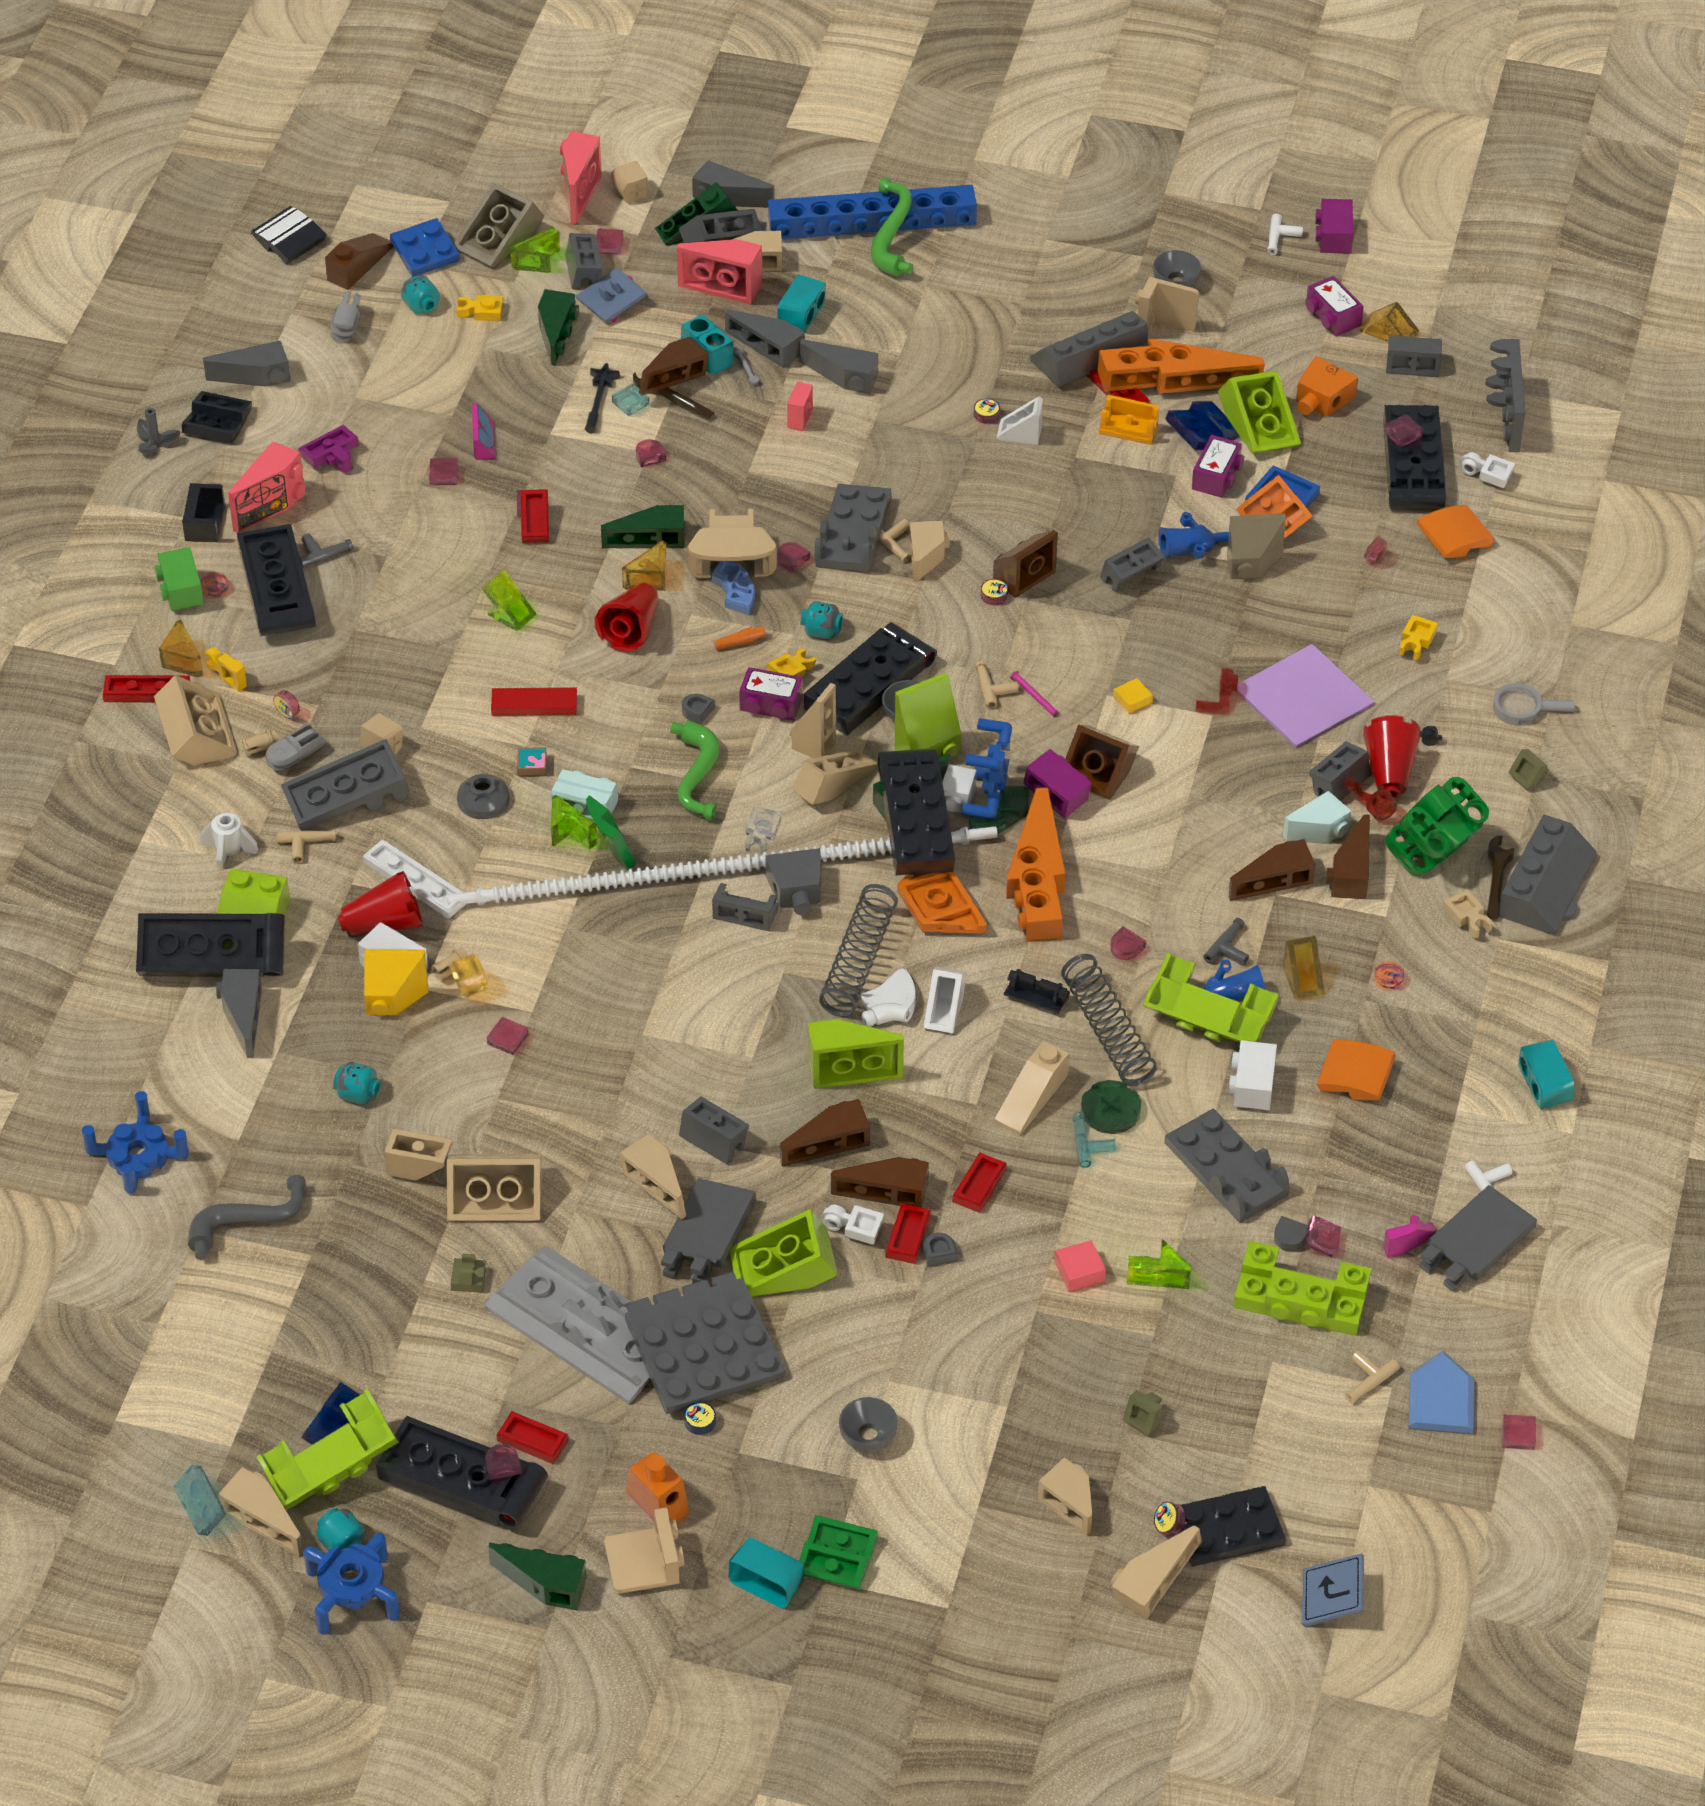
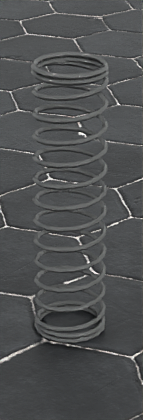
M869 884L863 888L859 902L842 939V944L839 946V952L835 956L832 969L828 973L825 986L821 990L819 1002L827 1012L833 1015L849 1016L854 1013L856 1003L860 1000L859 995L863 992V986L866 984V977L869 976L873 960L877 957L876 952L880 949L883 935L887 932V926L890 924L893 910L897 907L898 898L896 894L884 885ZM872 891L882 892L892 898L894 905L890 906L879 898H866L865 894ZM868 900L880 901L889 908L877 907ZM865 908L882 912L886 917L874 916L867 912ZM863 909L866 914L860 915L858 911ZM859 917L864 923H856L855 919ZM862 917L874 918L882 923L883 926L872 925ZM858 925L872 927L876 931H878L879 934L868 933L862 930ZM856 926L860 931L853 932L852 927ZM878 928H884V931L881 933ZM855 933L865 934L874 939L876 943L863 941ZM852 934L857 940H849L848 936ZM874 936H876V937L881 936V939L879 940V942H878V940H877ZM849 942L853 948L846 949L845 944ZM851 942H859L865 944L868 947H870L873 951H865L859 949L858 947L854 946ZM871 945H877L876 950ZM849 950L863 953L869 960L857 958L850 954ZM846 951L851 957H843L841 953ZM867 953H874L873 958L871 959ZM845 959L858 961L866 968L852 966ZM843 960L847 965L839 966L838 961ZM864 962H870V966L868 967ZM842 967L851 968L859 972L862 977L850 975ZM839 968L844 974H836L834 970ZM860 970H867V974L864 975ZM838 976H844L853 979L859 985L848 984L842 981ZM836 977L841 983H832L831 978ZM857 979H864V982L861 984ZM835 985L846 986L856 994H849L842 989H838ZM853 987H860V991L857 992ZM830 992L842 994L851 1002L838 1000ZM828 993L832 999L839 1003L853 1004V1008L849 1011L838 1010L829 1005L825 1000L824 994Z
M1080 954L1074 956L1063 966L1061 970L1062 978L1067 986L1070 987L1071 993L1075 995L1076 1002L1079 1003L1084 1016L1089 1020V1025L1094 1029L1095 1035L1099 1037V1042L1104 1046V1051L1108 1054L1110 1061L1113 1062V1066L1118 1071L1122 1082L1127 1086H1137L1145 1083L1156 1072V1061L1151 1058L1150 1051L1146 1050V1044L1141 1042V1036L1136 1033V1027L1131 1025L1132 1020L1126 1016V1010L1121 1008V1001L1116 999L1117 994L1112 991L1111 984L1107 983V977L1102 974L1101 967L1097 966L1098 962L1094 955ZM1085 960H1093V966L1082 969L1072 979L1068 978L1069 972L1078 963ZM1072 963H1074V964L1068 969V971H1067V973H1066V975H1065V972H1066L1067 968H1068ZM1096 968L1099 969V974L1092 975ZM1090 969V970H1089L1087 973H1085L1084 975H1082V976H1080V977H1077V976H1078L1079 974H1081L1083 971ZM1097 977L1093 982L1082 986L1087 980ZM1100 977L1104 978V982L1093 985ZM1082 981L1078 987L1072 986L1073 983ZM1102 985L1097 991L1087 994L1094 987ZM1105 985H1108L1109 991L1098 993ZM1091 986L1083 995L1077 994L1079 989ZM1098 993L1097 995L1092 997L1088 1003L1082 1002L1084 997L1092 996ZM1107 993L1102 999L1092 1002L1098 996ZM1110 993L1114 995V999L1102 1002ZM1102 1002L1092 1012L1087 1011L1089 1005ZM1112 1002L1106 1008L1096 1011L1103 1004ZM1114 1002H1118V1008L1106 1011L1097 1020L1092 1019L1093 1014L1101 1013L1109 1009ZM1114 1010H1117V1011H1116L1114 1014H1112L1111 1016H1109V1017H1107V1018H1105V1019H1101L1103 1016H1105V1015L1108 1014L1109 1012H1112V1011H1114ZM1120 1010L1124 1012V1016H1118L1107 1022L1103 1028H1097L1098 1022L1113 1018ZM1125 1018L1128 1019L1129 1024L1117 1027L1107 1037L1101 1036L1103 1031L1118 1026ZM1118 1019H1121V1020H1120L1118 1023H1116L1115 1025H1113V1026H1111V1027H1107V1026H1108L1110 1023H1112L1113 1021L1118 1020ZM1126 1027L1122 1032L1111 1036L1117 1030ZM1129 1027L1133 1028V1033L1121 1036L1112 1045L1106 1044L1108 1039L1122 1035ZM1132 1035V1036H1131L1130 1038H1128L1126 1041H1124V1042H1122V1043H1120V1044H1116V1043L1119 1042L1121 1039H1123V1038H1125V1037H1127V1036ZM1134 1035L1139 1038L1137 1042L1129 1043L1121 1048L1117 1054L1111 1053L1113 1047L1126 1044ZM1133 1044H1136V1045H1135L1133 1048H1131L1130 1050L1121 1053V1052H1122L1124 1049H1126L1127 1047H1129V1046H1131V1045H1133ZM1139 1044L1143 1045V1050L1131 1053L1122 1062L1116 1061L1118 1056L1132 1052ZM1144 1052L1149 1055L1148 1057H1141ZM1137 1053H1141V1054H1139L1136 1058H1134V1059H1132V1060H1130V1061H1126V1060L1129 1059L1131 1056H1133V1055H1135V1054H1137ZM1146 1061L1140 1067L1133 1070H1129L1134 1065ZM1149 1061L1153 1063V1068L1146 1075L1136 1079L1125 1078L1126 1073L1135 1072L1143 1068ZM1123 1064H1127V1065L1124 1067V1069L1121 1070L1122 1065H1123Z

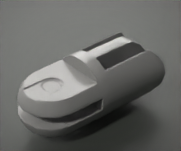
M351 291L345 292L341 304L337 305L334 310L330 328L332 330L331 336L337 343H346L351 339L352 334L355 333L360 319L358 308L361 296L355 293L351 305L349 304Z
M308 723L272 744L266 751V762L273 770L282 771L288 769L325 747L326 741Z

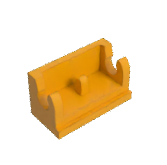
M1107 395L1105 410L1102 409L1099 434L1151 445L1158 429L1160 406Z

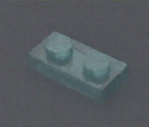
M192 1464L173 1487L198 1535L208 1536L226 1516V1512L202 1466Z

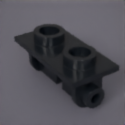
M1021 969L1009 972L1007 980L1010 983L1004 992V996L1057 1014L1060 1013L1070 994V991L1064 988L1062 983L1057 984L1042 978L1040 981L1036 980V976L1022 972Z

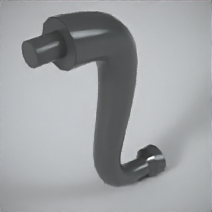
M293 1175L287 1179V1188L291 1191V1199L282 1205L227 1203L203 1209L191 1222L188 1247L195 1251L196 1259L204 1260L208 1257L207 1251L213 1247V1230L219 1225L238 1222L279 1221L293 1216L300 1210L303 1204V1190L306 1187L305 1178L301 1175Z

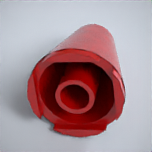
M638 583L602 605L595 616V629L602 641L606 639L612 644L611 648L622 652L635 651L643 645L647 639L659 599L656 589L650 584Z
M1386 715L1371 720L1370 726L1367 727L1365 725L1363 727V738L1378 792L1386 798L1395 799L1407 790L1420 739V726L1412 719L1411 724L1404 722L1403 716Z
M404 871L396 873L341 907L342 914L338 915V920L342 931L348 930L350 935L369 934L380 922L395 931L422 927L423 921L416 897L415 895L413 896L410 889L411 884Z

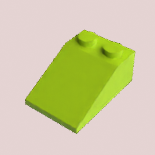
M1278 371L1232 377L1218 390L1225 415L1252 454L1301 445Z
M947 673L895 692V751L936 748L938 758L948 754L953 758L961 754L962 734Z
M230 868L221 892L217 913H278L285 915L290 902L288 879L283 876ZM227 942L224 945V949H231L233 942Z
M840 1019L808 1023V1063L814 1089L903 1078L904 1038L902 1034Z
M811 1209L733 1245L730 1250L734 1274L737 1279H744L751 1297L809 1289L838 1276L828 1228Z

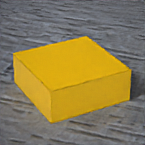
M1138 678L1114 688L1113 697L1129 714L1153 703V694Z

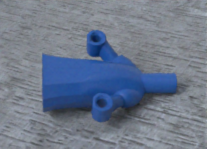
M1188 512L1182 513L1180 523L1182 526H1189L1190 528L1160 527L1158 532V544L1165 558L1193 553L1195 558L1201 559L1204 552L1212 551L1216 544L1228 543L1229 531L1212 533L1205 526L1198 525Z
M1227 959L1221 961L1215 976L1211 977L1204 986V989L1237 1002H1243L1250 983L1265 989L1258 965L1223 979L1225 973H1229L1232 968L1231 962Z

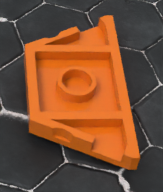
M954 871L908 875L897 884L898 894L922 932L977 934L987 932V923Z

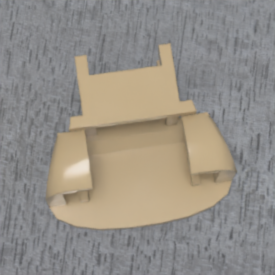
M709 509V528L699 529L687 547L688 570L697 578H711L710 561L754 560L755 577H768L777 568L776 544L763 527H754L753 509H748V515L715 516V509Z

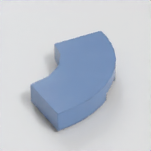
M720 561L711 574L712 582L720 585L726 592L725 608L750 616L755 604V587L748 576V572L735 561Z

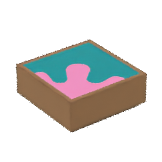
M546 747L518 748V776L546 775Z

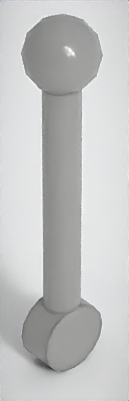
M741 346L735 347L734 354L739 356L749 376V385L751 387L758 386L759 378L754 376L743 355L744 349Z

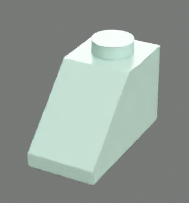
M1327 791L1285 817L1283 837L1291 841L1304 839L1305 842L1328 844L1336 838H1341L1347 834L1350 829L1352 811L1332 793Z

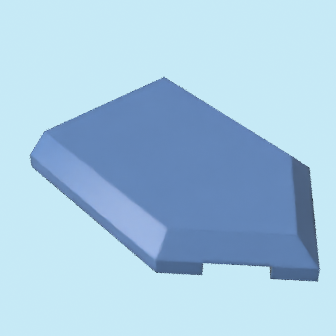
M1442 1350L1410 1373L1409 1429L1473 1434L1474 1378Z

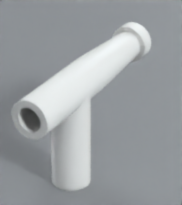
M1273 214L1267 253L1271 256L1277 254L1280 235L1302 237L1303 227L1281 225L1282 216L1280 214Z
M1470 1161L1465 1165L1466 1171L1480 1191L1484 1190L1488 1185L1492 1186V1182L1512 1175V1169L1508 1163L1484 1173L1475 1161Z

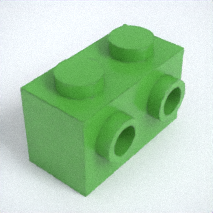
M187 547L157 553L159 565L154 566L157 582L163 581V584H160L162 600H168L171 611L203 605L201 583L191 548Z

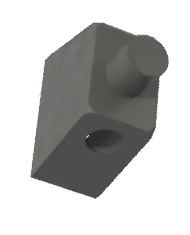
M820 848L765 855V875L773 894L777 895L776 901L780 907H793L796 914L805 915L811 911V904H818L820 902Z

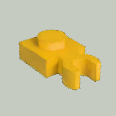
M476 295V300H471L468 297H458L457 317L466 318L474 315L476 321H501L503 296Z
M1411 615L1402 632L1399 655L1403 656L1406 650L1414 651L1413 660L1419 659L1421 647L1428 649L1437 632L1438 623Z
M211 647L204 652L205 656L210 659L206 662L207 667L213 671H218L221 680L238 692L247 687L246 669L241 661L233 659L226 653L222 655L215 647Z
M801 648L796 651L794 657L785 653L768 662L766 670L805 677L806 671L812 670L815 667L817 658L813 656L806 659V649Z

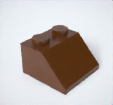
M1052 530L1036 534L1026 541L1020 542L1005 554L999 555L993 561V580L1005 583L1007 592L1016 598L1056 573L1058 533Z
M1078 724L1065 759L1079 773L1086 775L1092 783L1090 792L1111 799L1129 774L1139 746L1091 726Z

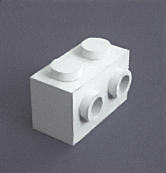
M1240 1041L1239 1052H1233L1231 1070H1237V1075H1230L1229 1093L1234 1094L1233 1106L1270 1110L1277 1044Z

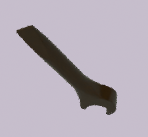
M634 373L633 386L639 392L641 378L637 377L636 373ZM669 387L650 393L663 396L706 419H709L714 414L713 411Z
M1501 835L1492 838L1488 846V857L1492 862L1493 872L1487 917L1498 919L1504 872L1514 856V848L1506 850L1499 847V845H1502L1503 837Z

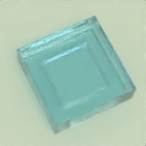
M633 384L611 395L612 403L628 416L649 405V397L646 394L641 395L639 389Z

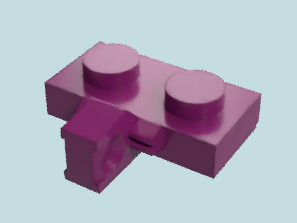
M343 424L299 447L298 450L301 457L314 469L327 462L328 465L335 463L337 469L346 473L353 469L350 450L359 446L358 437Z

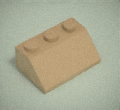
M174 675L154 696L170 753L176 760L195 766L231 758L237 754L218 693Z
M450 1154L448 1156L447 1221L541 1220L542 1154Z

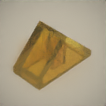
M1395 302L1371 312L1360 327V332L1388 342L1389 335L1417 337L1419 329L1401 305Z
M663 540L622 567V585L624 589L628 590L638 583H647L653 586L656 591L666 590L667 547Z
M182 620L176 621L159 647L161 666L164 669L193 677H202L201 657Z
M1316 935L1286 940L1283 969L1294 998L1301 999L1325 994Z

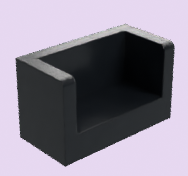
M190 483L182 520L185 541L218 543L225 508L223 485Z

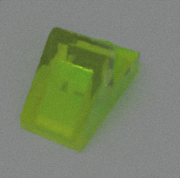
M551 227L510 247L512 268L514 270L550 273V256L560 252L559 231L555 227Z
M505 570L499 571L481 587L495 606L487 614L515 631L520 630L537 615Z
M558 795L553 796L551 810L552 846L558 844L568 835L574 842L582 844L588 850L597 845L596 824Z
M1163 1239L1161 1241L1160 1258L1144 1255L1129 1256L1127 1284L1189 1289L1191 1265Z

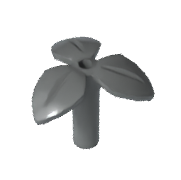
M147 408L145 410L146 421L143 419L138 420V436L141 440L148 441L139 445L138 451L141 453H155L158 451L157 444L168 447L180 436L179 430L159 433L156 410L154 408Z

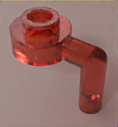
M1221 668L1219 702L1196 700L1195 711L1227 714L1229 712L1231 692H1237L1238 675L1233 674L1232 668Z
M1352 777L1344 779L1343 785L1357 801L1366 804L1368 812L1376 820L1388 819L1395 813L1397 800L1389 791L1378 790L1373 794H1369Z

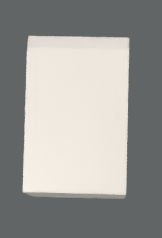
M1038 396L1000 420L997 438L1000 441L1038 445L1042 429L1043 399Z

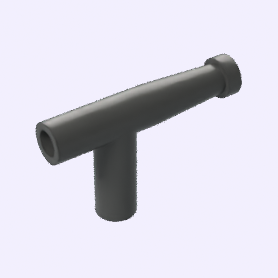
M311 534L303 535L301 541L310 554L300 557L302 568L333 557L346 550H352L353 544L351 540L347 539L345 542L320 549Z
M1235 918L1233 924L1203 955L1207 963L1212 964L1220 954L1242 965L1247 963L1249 955L1229 945L1238 931L1245 926L1242 919Z

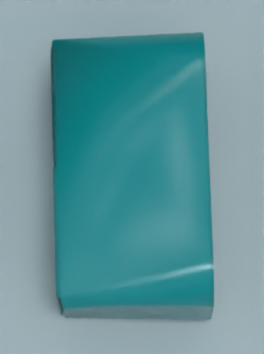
M798 274L779 303L777 319L786 320L795 327L800 328L803 332H806L825 303L826 283Z
M704 314L681 325L680 340L691 337L709 353L706 368L708 373H718L733 364V340ZM708 337L717 346L709 345L706 342V338Z
M1551 1039L1521 1047L1518 1066L1538 1107L1543 1109L1572 1101L1574 1081L1554 1040Z
M749 1537L729 1559V1580L735 1586L779 1608H786L803 1583L804 1565L801 1561L775 1550L752 1537Z

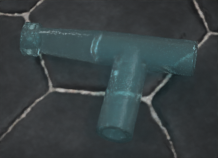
M1076 1112L1072 1115V1121L1075 1128L1078 1161L1080 1167L1087 1168L1091 1165L1090 1153L1116 1151L1115 1139L1088 1141L1084 1125V1114Z

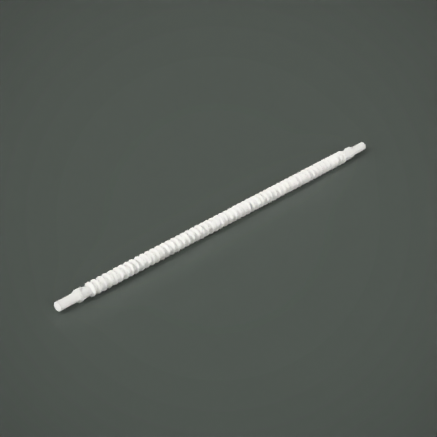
M994 826L968 830L967 827H961L960 830L951 832L952 842L967 845L969 841L997 838V828ZM881 837L879 841H875L872 838L871 842H867L864 839L863 843H859L856 840L854 844L846 842L844 846L842 843H838L836 847L830 844L828 848L825 845H821L820 848L823 862H827L828 858H831V861H835L837 857L843 860L845 856L851 859L853 855L860 858L861 854L868 857L869 853H872L873 856H876L878 852L885 855L886 851L892 854L889 837L888 840H884ZM763 852L762 856L755 853L754 857L746 854V858L738 855L737 859H733L730 856L729 860H725L722 857L721 861L713 858L712 862H708L705 859L704 863H700L697 860L696 864H691L688 861L687 865H683L680 862L679 866H675L672 863L670 867H666L663 864L662 868H658L655 865L652 870L649 867H646L643 871H641V868H637L635 872L629 869L627 873H624V870H620L619 874L612 871V874L607 875V872H604L602 876L595 873L594 877L587 874L586 878L578 875V878L574 879L573 876H570L569 880H565L562 877L561 881L553 878V882H548L545 879L544 883H540L537 880L536 884H531L528 881L527 885H523L520 882L519 886H514L511 883L510 887H506L503 884L502 888H497L495 885L493 889L489 890L479 887L473 892L448 894L447 901L448 905L452 901H459L461 905L477 903L479 906L494 900L496 903H499L500 899L507 902L509 898L516 901L517 897L524 900L525 896H529L532 899L533 895L541 898L542 894H546L549 897L550 893H554L555 896H558V892H563L566 895L567 891H571L574 894L575 890L583 893L584 889H588L591 892L592 888H596L599 891L601 887H605L608 890L609 886H613L616 889L619 884L624 888L628 883L630 886H634L636 882L642 885L644 881H647V884H651L652 880L659 883V880L663 879L664 882H667L669 878L676 881L677 877L684 880L685 876H689L692 879L694 875L701 878L702 874L709 877L710 873H714L717 876L718 872L726 875L727 871H731L734 874L735 870H739L742 873L743 869L751 872L752 868H756L759 871L760 867L765 868V855L767 853Z

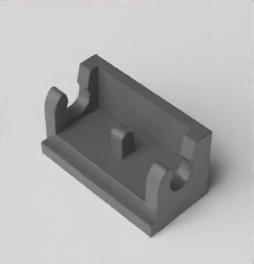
M570 233L565 258L571 288L579 290L582 285L581 281L584 278L590 279V285L597 281L598 274L602 272V265L596 235Z
M1389 335L1386 373L1439 377L1442 339Z
M1148 537L1106 559L1100 578L1104 583L1111 578L1113 580L1112 590L1116 591L1121 588L1122 582L1150 567L1152 570L1159 568L1165 556Z
M1345 741L1310 770L1309 776L1312 777L1313 790L1316 796L1322 794V789H1324L1325 792L1329 791L1341 801L1370 777L1368 751Z
M719 884L716 894L712 899L713 919L764 931L770 930L779 908L776 902L777 895L771 894L768 902H762L728 894V891H725L727 884Z
M701 1096L682 1111L679 1136L725 1164H729L733 1160L735 1148L739 1151L743 1150L749 1124Z

